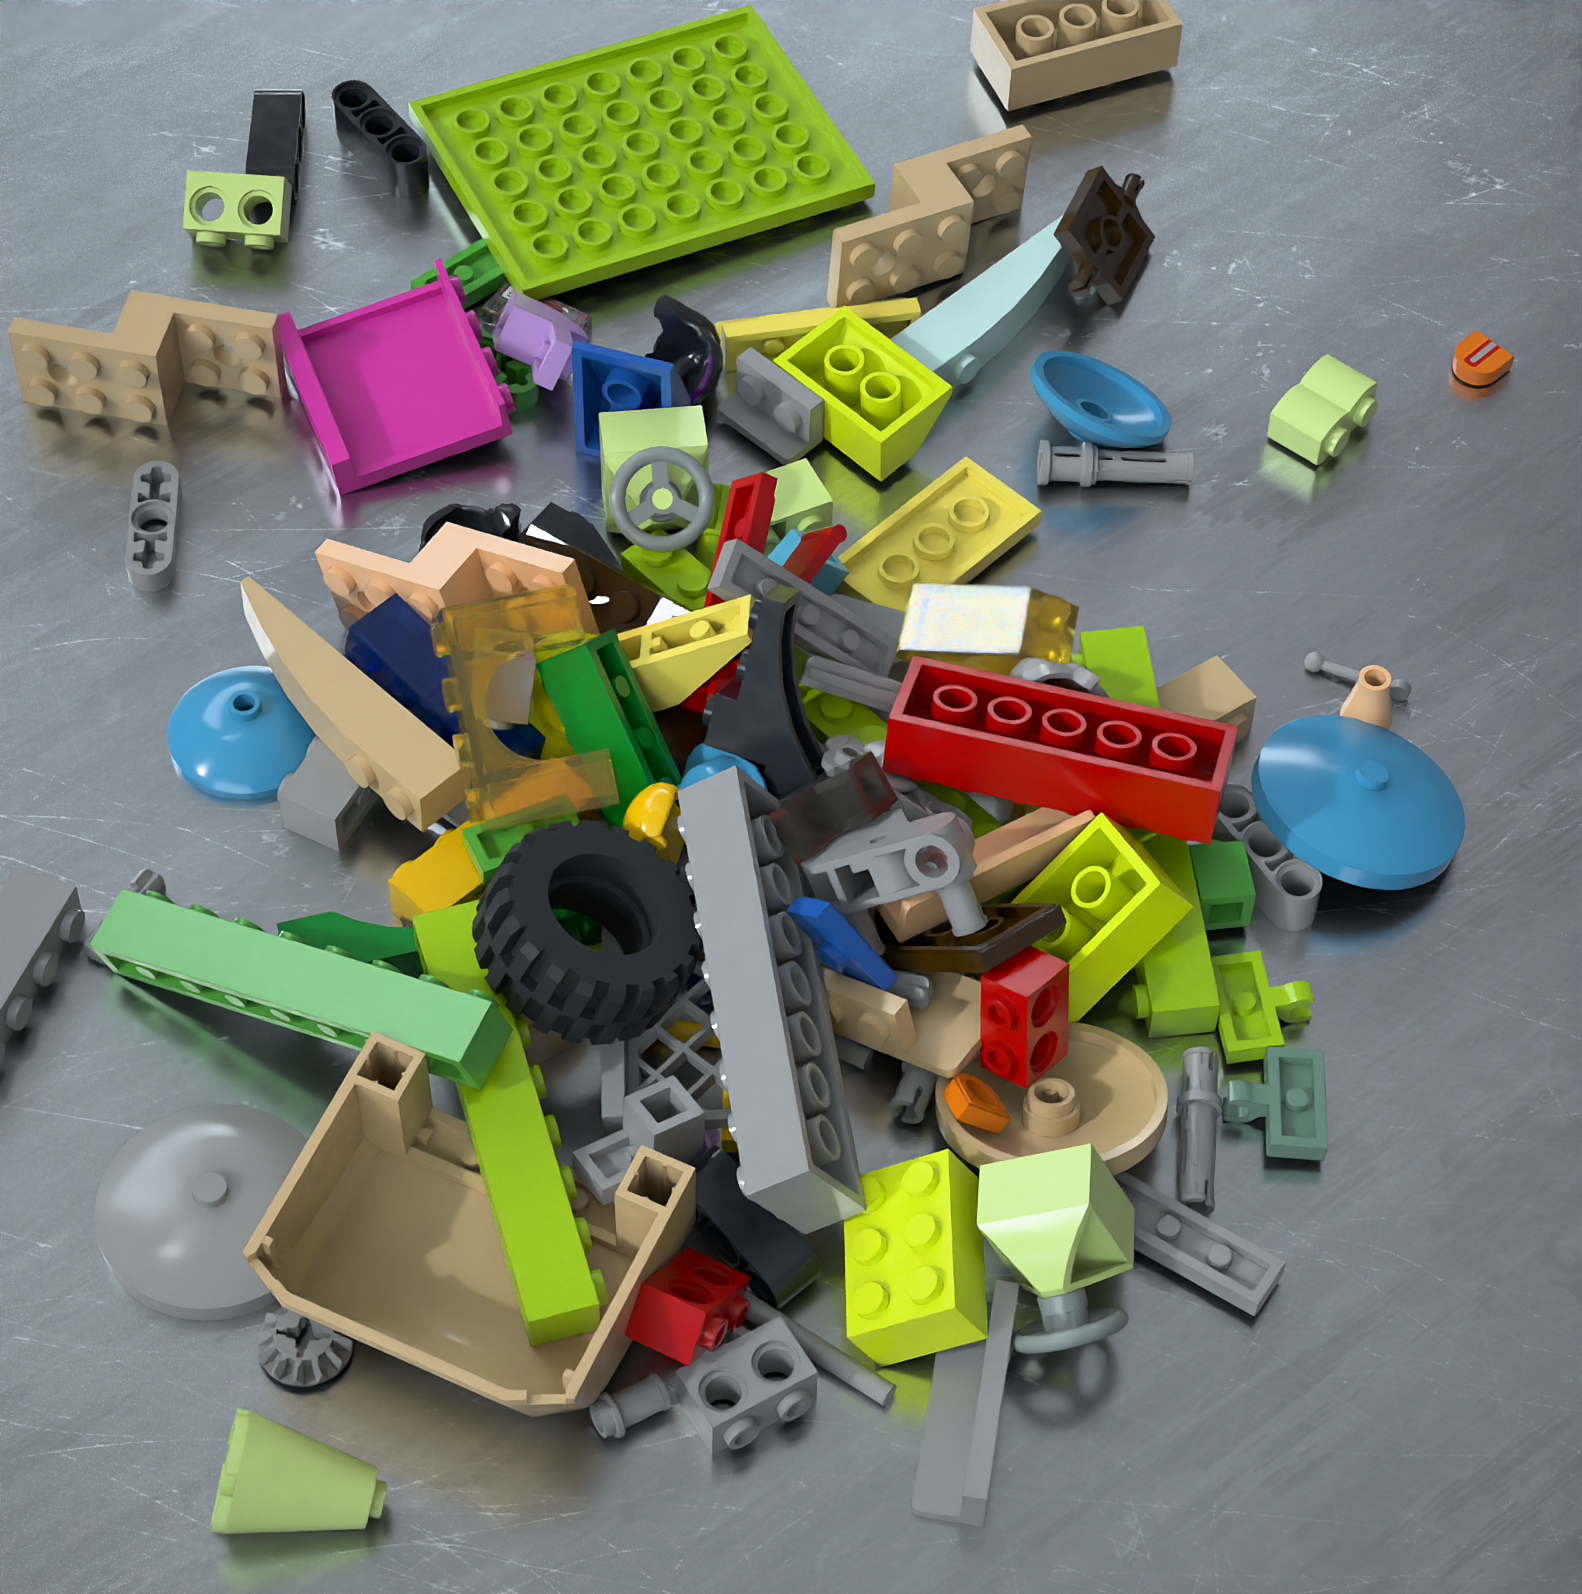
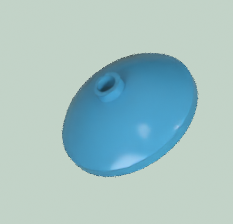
M1048 351L1040 354L1031 367L1030 377L1040 400L1052 416L1068 429L1073 437L1082 442H1092L1116 448H1143L1162 442L1171 428L1172 420L1170 413L1152 391L1130 375L1103 361L1074 352Z
M265 666L231 668L201 680L191 687L178 701L170 716L167 730L170 755L181 775L192 785L208 794L232 800H255L277 795L282 780L288 773H295L306 758L308 747L316 736L287 697L271 668Z

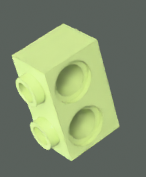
M187 170L183 229L192 237H196V243L201 245L225 246L226 239L245 240L244 246L247 248L272 250L274 249V242L288 243L292 185L285 177ZM213 199L223 200V214L217 220L205 221L202 215L205 204ZM262 202L271 203L273 207L271 218L264 224H253L250 219L252 209Z

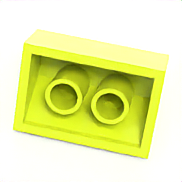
M845 305L773 360L775 365L824 399L823 437L880 482L917 454L953 391V387Z

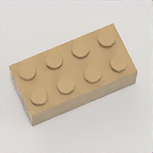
M1005 0L973 9L970 51L1006 110L1011 111L1177 66L1183 23L1167 0Z

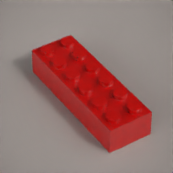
M913 656L888 718L882 771L906 776L912 780H924L955 787L964 792H977L1009 799L1018 804H1031L1058 810L1072 816H1077L1087 810H1091L1097 817L1102 812L1125 828L1143 829L1174 836L1183 841L1211 844L1228 782L1239 726Z

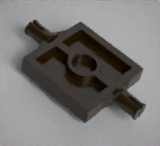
M1103 166L1088 170L1053 234L1077 265V272L1068 285V290H1073L1071 293L1073 296L1078 298L1086 297L1092 285L1107 305L1123 301L1156 237L1142 219L1136 206V198L1145 185L1144 180L1140 181L1142 178L1140 175L1135 173L1127 174L1120 187L1113 181Z

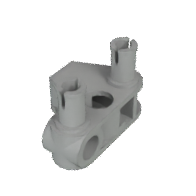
M902 808L856 820L806 856L800 864L816 899L832 902L879 955L884 953L883 950H886V947L880 939L868 908L932 891L939 894L951 923L953 935L965 936L985 927L988 922L970 881L977 867L972 855L975 845L974 835L968 824L953 812H944L908 822ZM934 847H938L946 855L940 854L938 851L934 849Z

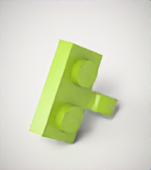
M1260 950L1211 957L1221 1005L1217 1024L1227 1064L1263 1059L1267 1046L1284 1048L1285 1043L1278 1018L1288 1023H1301L1311 1020L1312 1015L1309 1004L1314 1003V998L1309 981H1294L1285 985L1270 987Z

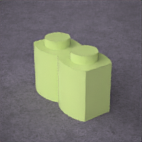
M1327 354L1320 358L1305 374L1301 382L1292 387L1274 407L1270 414L1267 437L1315 465L1322 463L1329 455L1336 457L1347 444L1350 432L1358 425L1361 427L1366 426L1373 418L1378 407V401L1375 400L1377 382Z

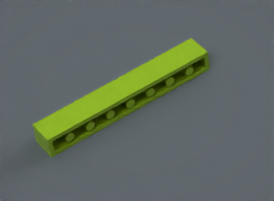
M1144 626L1080 632L1078 653L1070 654L1069 663L1076 662L1101 679L1098 684L1108 693L1111 699L1161 709ZM1123 827L1138 839L1194 906L1131 968H1135L1138 985H1132V1003L1136 1019L1145 1018L1148 1039L1213 1032L1216 1030L1221 1005L1188 842L1170 835Z
M479 900L412 916L415 945L424 974L433 976L447 984L450 989L462 993H467L469 989H476L490 995L499 1003L498 1010L513 1029L481 1090L455 1082L530 1347L597 1330L600 1325V1306L608 1304V1296L600 1269L590 1271L585 1253L593 1251L586 1220L584 1216L574 1219L569 1201L577 1199L569 1165L559 1167L554 1150L562 1148L556 1119L553 1114L543 1116L539 1103L540 1099L547 1098L539 1064L528 1066L524 1050L532 1048L524 1015L514 1017L513 1013L506 1008L505 1004L508 1000L502 993L494 994L485 979L489 972L488 969H480L474 952L477 943H475L472 936V923L477 914L476 907L479 903Z

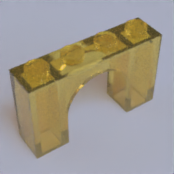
M574 583L441 608L437 614L438 623L430 624V633L436 657L445 656L450 678L442 679L441 685L447 712L457 711L461 733L453 735V745L459 768L468 766L472 789L464 790V798L470 823L480 822L483 834L613 808L620 804L608 748L550 760L529 759L514 753L500 742L491 729L486 714L485 700L487 688L493 674L501 665L518 656L579 645L585 639Z

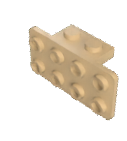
M821 966L833 1033L946 1078L955 1077L956 1074L960 1073L981 1048V982L955 972H914L930 975L932 983H934V993L930 1005L921 1008L909 1006L907 999Z

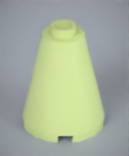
M237 1408L229 1436V1447L225 1463L221 1471L210 1531L222 1534L354 1530L365 1529L369 1517L380 1519L387 1482L377 1480L378 1467L254 1411Z

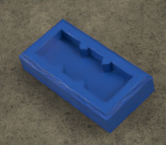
M797 896L786 910L788 915L818 946L815 950L817 957L832 970L886 992L896 981V973L832 902Z

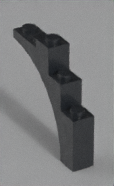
M778 584L764 595L763 598L758 597L754 602L748 620V628L755 630L750 649L746 648L739 659L735 674L736 680H732L717 694L712 693L703 712L702 724L708 726L704 745L761 764L758 770L765 780L767 791L792 811L795 830L810 835L802 852V861L806 856L853 822L860 820L861 802L851 792L836 789L823 780L825 770L821 765L823 752L806 717L796 676L794 628L800 590Z

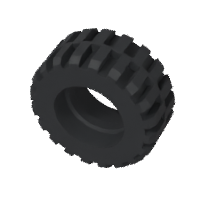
M571 820L550 823L547 829L540 827L525 834L521 842L514 843L481 896L476 907L477 914L472 923V936L475 943H477L474 948L480 969H488L489 972L485 979L494 994L502 993L508 1000L505 1004L506 1008L517 1017L523 1014L534 1022L532 1027L544 1034H548L552 1030L562 1034L561 1040L572 1043H581L584 1038L590 1039L591 1045L613 1044L616 1038L619 1041H628L640 1036L644 1029L654 1027L662 1019L696 969V963L701 957L703 940L696 930L693 918L694 913L698 911L697 908H693L696 902L695 894L688 882L682 883L678 878L680 874L679 868L670 858L664 861L655 853L657 847L646 839L639 842L628 836L629 830L616 825L612 826L610 830L601 828L600 821L580 820L577 826H573ZM552 909L575 911L597 921L614 936L624 955L601 953L579 943L559 924Z

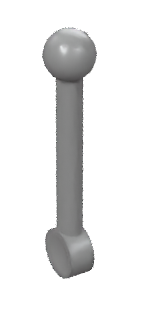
M1311 652L1305 657V667L1311 672L1324 670L1357 681L1360 671L1327 661L1319 652ZM1402 679L1393 680L1390 684L1391 697L1398 701L1408 699L1412 690L1411 685Z

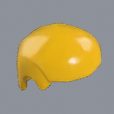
M658 782L649 785L632 800L623 819V828L630 831L629 837L639 842H642L643 839L649 841L657 847L655 853L664 861L670 858L676 865L685 843L677 824V818L681 815V810L675 803V800L679 799L677 791L681 789L669 783Z

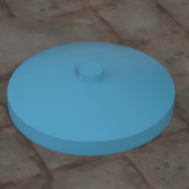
M1316 715L1296 719L1284 724L1269 736L1254 764L1251 777L1252 794L1260 816L1270 831L1299 859L1318 871L1343 882L1381 890H1401L1423 885L1439 876L1448 867L1464 837L1465 815L1463 806L1455 787L1447 775L1427 754L1414 744L1378 725L1355 718L1334 715Z

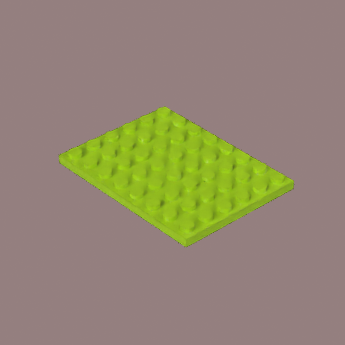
M752 5L408 102L411 121L480 235L484 238L489 250L514 291L534 300L543 299L870 199L875 195V181Z

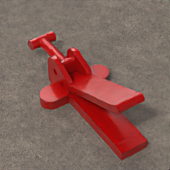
M760 472L732 481L710 580L726 541L737 538L761 554H764L776 500L774 494L778 478L765 472ZM836 524L804 533L801 537V542L782 567L810 584L839 543L845 541L847 537L845 527L841 524ZM707 590L704 608L726 602ZM751 643L682 701L681 707L703 715L710 695L712 693L717 694L732 680H736L735 674L739 659L746 648L750 649Z

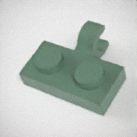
M1267 1046L1263 1058L1264 1085L1243 1080L1229 1081L1228 1097L1223 1098V1120L1243 1123L1258 1117H1265L1267 1156L1324 1161L1328 1151L1324 1051Z

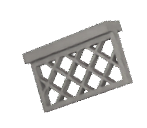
M602 926V953L624 955L614 936ZM697 961L694 972L702 979L684 996L679 993L673 1001L674 1005L654 1027L646 1029L642 1035L628 1041H619L616 1038L613 1044L601 1045V1118L606 1136L623 1129V1097L668 1078L685 1061L704 1074L687 1090L695 1101L714 1083L727 1091L719 1073V1064L723 1062V1058L712 1066L695 1053L715 1034L710 1016L695 1005L710 990L703 976L702 963L700 961ZM684 1013H687L703 1025V1027L683 1044L666 1030ZM659 1039L675 1053L655 1071L641 1060V1054ZM641 1074H642L645 1078H647L642 1084H641ZM698 1104L705 1112L704 1129L729 1128L728 1116L732 1113L731 1108L706 1110Z

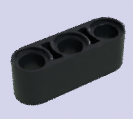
M348 80L338 84L332 91V107L335 133L339 140L395 197L414 199L423 195L429 188L427 146L423 139L366 82Z
M255 89L246 159V174L285 177L292 185L291 200H297L306 121L304 90Z
M713 1145L688 1164L696 1168V1221L693 1226L729 1267L751 1277L747 1288L754 1296L778 1310L822 1274L823 1269L816 1253L795 1228L785 1221L778 1219L773 1213L753 1200H749L743 1194L737 1179L739 1165L723 1149Z

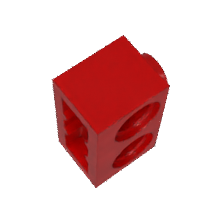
M1028 946L981 975L980 1067L1027 1089L1067 1055L1070 963L1035 947Z
M687 1247L642 1282L624 1335L689 1366L707 1350L714 1352L729 1331L736 1333L740 1329L750 1307V1300L744 1298L751 1277Z

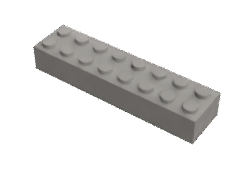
M735 765L677 791L681 815L677 818V824L680 834L686 842L689 863L685 866V872L689 884L694 890L698 911L694 913L693 918L696 930L703 940L706 960L702 963V972L712 993L714 1011L711 1012L710 1019L712 1028L720 1040L723 1062L719 1064V1073L729 1093L732 1113L728 1116V1126L733 1139L737 1143L741 1164L737 1169L738 1183L743 1194L749 1200H753L773 1213L778 1219L785 1221L806 1235L866 1211L867 1208L820 959L815 954L817 945L786 912L797 896L808 897L803 870L800 866L801 858L792 811Z

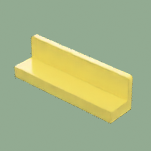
M917 297L892 298L870 301L868 304L847 306V308L889 339L921 317V309ZM825 307L717 322L715 328L721 340L720 347L724 356L725 372L737 370V357L750 347L773 362L780 354L842 307Z

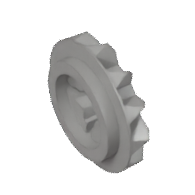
M283 1306L274 1313L266 1312L264 1324L260 1332L256 1333L258 1357L264 1369L276 1380L299 1387L317 1385L337 1375L347 1364L354 1343L352 1337L286 1309ZM306 1324H310L314 1338L320 1340L309 1341L307 1349H304L303 1358H299L295 1339L289 1337H298L301 1334L302 1328H305Z

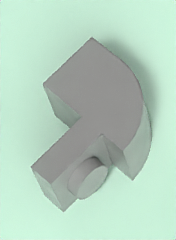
M674 1075L623 1097V1129L573 1151L572 1168L600 1204L604 1206L615 1201L614 1194L641 1145L685 1164H689L696 1159L701 1152L704 1142L705 1112Z

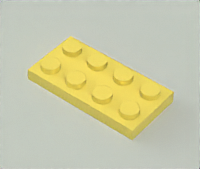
M965 456L837 557L850 573L836 589L846 597L904 611L908 614L914 625H916L1039 526L1042 511Z

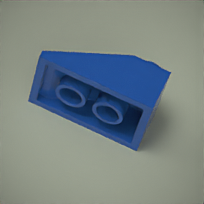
M574 341L572 345L576 452L601 458L599 413L690 406V396L674 364L581 341Z

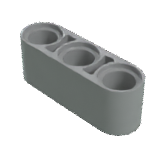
M1228 782L1212 840L1223 842L1243 840L1256 892L1255 903L1276 927L1286 931L1306 929L1312 924L1316 915L1323 886L1321 873L1295 856L1274 836L1260 816L1252 790L1248 786Z

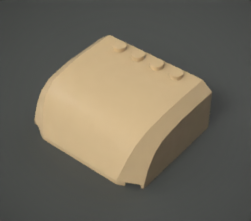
M372 1031L242 1253L248 1264L286 1309L531 1417L579 1410L593 1404L601 1394L633 1340L624 1334L642 1282L678 1255L696 1221V1168L641 1145L614 1194L615 1201L602 1206L575 1170L570 1167L577 1193V1199L569 1201L574 1219L584 1216L593 1251L585 1253V1257L590 1271L600 1269L608 1296V1304L600 1306V1325L597 1330L530 1347L467 1123L433 1108L426 1053ZM557 1161L559 1167L565 1166V1164Z

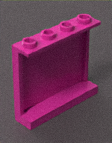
M441 258L434 261L438 281L297 330L290 311L278 315L284 360L340 496L512 435L508 414L516 410L506 383L497 385L494 376L499 375L493 353L489 346L480 348L477 340L483 339L477 317L473 310L464 312L462 304L467 303L462 284L457 274L451 277L448 276Z

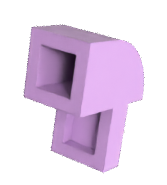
M514 290L492 332L494 349L530 365L534 383L551 391L558 378L567 381L572 372V345L574 341L587 343L589 339L584 330L567 316Z

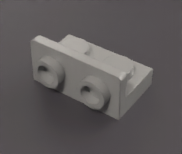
M752 347L737 357L736 392L718 405V417L782 464L787 465L796 462L823 441L824 399Z

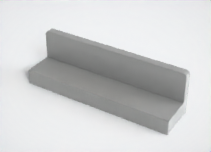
M995 1280L992 1302H987L988 1338L936 1352L911 1512L915 1516L984 1527L1019 1283Z

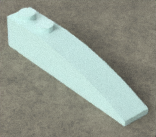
M1063 215L890 340L945 380L953 389L961 383H968L974 378L978 370L1002 350L1031 319L1060 279L1071 259L1053 235Z

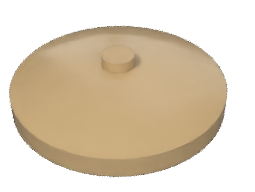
M1068 1022L1067 1055L1027 1089L980 1067V1049L960 1072L977 1077L987 1084L999 1097L1011 1119L999 1134L961 1122L955 1118L943 1096L944 1089L954 1077L946 1078L939 1075L936 1083L935 1110L940 1132L946 1142L960 1157L979 1169L980 1165L1091 1143L1114 1176L1144 1159L1160 1141L1167 1123L1168 1089L1164 1075L1157 1063L1143 1049L1130 1040L1106 1029L1078 1022Z

